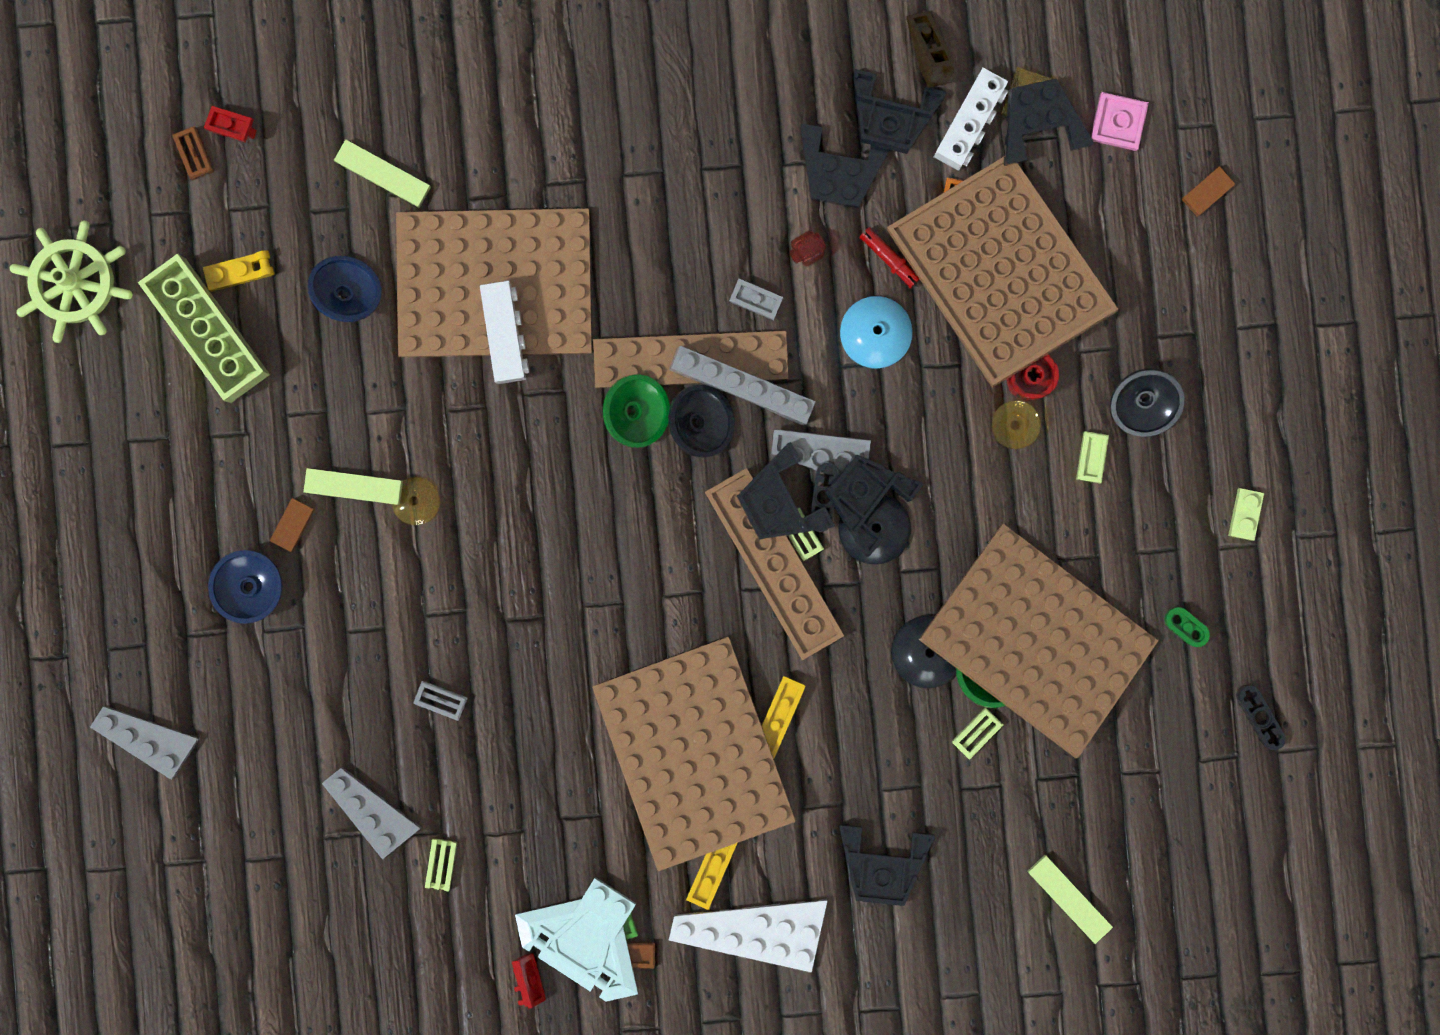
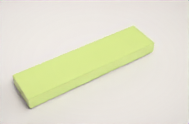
M346 139L334 159L336 163L420 208L431 188L430 185Z
M307 468L304 492L400 505L403 481Z
M1046 855L1027 871L1095 944L1113 928Z

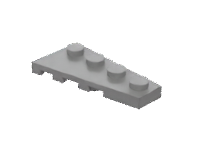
M774 429L771 454L777 455L787 443L791 442L801 460L798 464L817 470L820 463L830 461L837 466L839 475L854 455L857 454L869 459L871 440ZM826 467L824 471L821 470V472L828 475H834L830 467Z
M104 706L90 728L171 780L175 778L200 739L199 737L158 725V723L138 718L108 706Z
M343 767L322 783L382 859L422 828L416 822L414 823L407 818L400 810L395 809L379 794L370 790L367 785Z

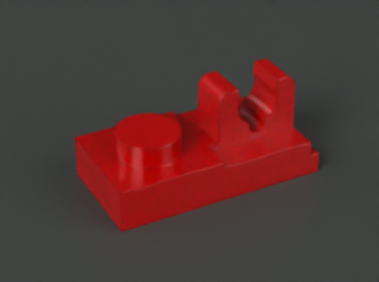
M215 106L211 107L204 125V129L245 143L247 137L254 140L257 130L252 128L254 119Z
M525 954L512 961L513 971L518 984L514 990L515 992L521 991L522 999L518 1001V1004L525 1007L528 1006V1009L544 1002L546 997L534 954Z

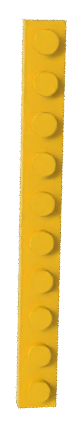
M785 676L782 678L762 724L773 759L806 685ZM737 843L705 855L687 896V901L709 910Z

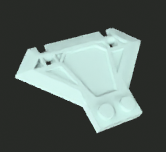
M595 877L582 899L515 914L522 947L527 951H530L533 946L540 949L541 952L538 958L589 991L592 990L594 985L603 990L599 997L604 1001L638 994L623 927L637 903ZM541 933L549 937L547 942L539 938ZM602 972L611 977L609 982L600 977Z

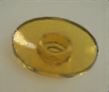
M1010 401L1003 404L997 409L992 419V431L995 438L1007 448H1025L1036 440L1040 432L1041 422L1037 411L1030 404L1023 401ZM1012 421L1018 422L1019 428L1017 430L1011 428Z
M411 477L403 480L400 505L392 504V508L396 516L404 523L422 525L432 520L437 514L440 507V496L437 488L430 481L420 477ZM414 496L419 500L415 506L410 503L411 498Z

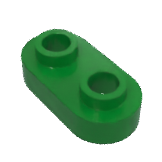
M1174 607L1166 612L1164 617L1166 626L1188 645L1202 647L1208 642L1210 637L1208 628L1187 610ZM1175 615L1180 617V621L1177 624L1173 622ZM1194 630H1197L1199 633L1197 639L1192 638Z

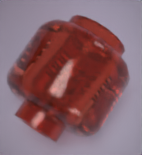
M806 231L791 241L792 250L789 251V254L796 264L800 262L803 266L808 267L824 257V250L827 248L818 232Z

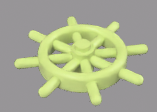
M85 220L81 221L76 240L67 239L53 243L45 229L38 228L36 235L44 248L35 256L31 266L27 267L18 264L10 266L12 273L28 277V290L32 299L17 309V315L24 317L38 308L48 317L57 320L53 333V341L56 343H60L63 340L66 323H80L89 320L98 335H105L107 330L98 314L104 310L112 296L123 299H131L133 296L130 290L114 287V276L110 263L126 253L125 248L119 246L103 255L99 250L87 244L86 240L90 224ZM73 251L70 267L68 268L60 254ZM83 253H85L94 262L79 271ZM52 260L57 268H54L51 272L44 271ZM99 271L100 283L85 280ZM42 280L56 283L54 287L43 293ZM83 289L97 292L96 297L91 303L84 294ZM63 293L60 308L57 310L49 301ZM74 295L82 309L69 312Z

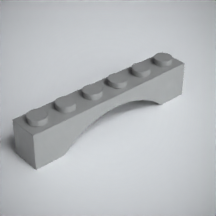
M683 346L677 348L669 371L735 395L801 425L807 424L816 402Z

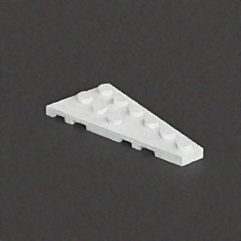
M827 899L782 905L744 907L733 910L725 909L714 912L674 915L669 941L812 972Z

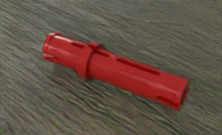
M871 227L867 228L865 232L872 239H869L864 233L859 238L891 268L893 274H897L911 289L915 283L909 276L916 282L920 279L906 264L907 260L905 258L901 259Z

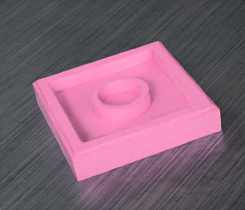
M1101 92L1091 132L1092 140L1137 151L1149 103Z

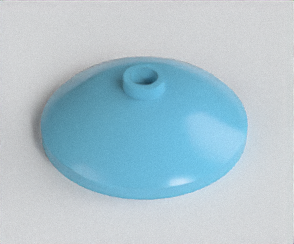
M881 296L867 297L854 303L845 313L840 327V339L847 355L857 364L873 369L885 368L898 362L908 351L912 340V324L907 312L897 302ZM875 326L881 327L882 333L879 335L875 334L873 328Z

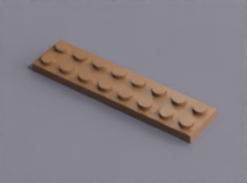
M786 331L593 339L595 388H611L622 377L634 374L651 377L660 385L703 384L669 371L679 346H683L765 381L788 380Z
M746 468L709 489L705 494L800 658L804 660L844 637L787 536L758 539L736 497L753 480Z

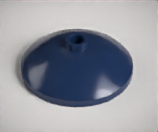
M334 256L326 258L313 268L308 279V294L314 306L325 316L337 321L356 322L365 319L376 310L381 299V284L376 273L367 264L352 257ZM339 295L344 296L346 299L340 298Z
M250 550L235 551L223 557L213 568L208 583L209 597L215 609L223 617L236 623H253L269 616L277 607L283 588L280 572L273 561L259 552ZM248 582H251L253 584V589L251 591H248L246 589V585Z

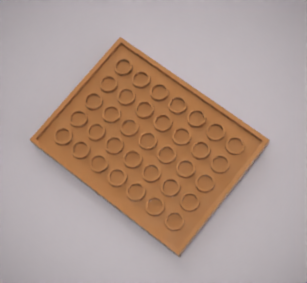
M1004 157L887 227L888 233L992 388L1118 311L1117 306L1018 163L1004 166Z
M589 208L396 212L398 357L491 356L480 285L509 281L512 287L516 286L518 301L514 302L515 311H520L522 325H518L519 335H524L526 349H522V355L592 354Z
M1005 524L998 528L919 638L922 643L1075 758H1079L1158 642L1156 638Z
M729 637L592 687L658 871L796 822Z

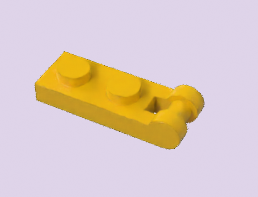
M259 251L252 255L203 267L208 290L213 292L275 275L273 267H270L269 251ZM259 262L261 269L255 271L254 263Z

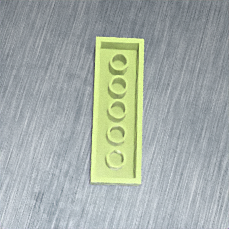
M176 254L138 282L224 401L232 403L270 375L186 258Z

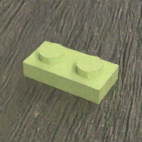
M1241 488L1237 490L1228 536L1255 541L1264 493Z

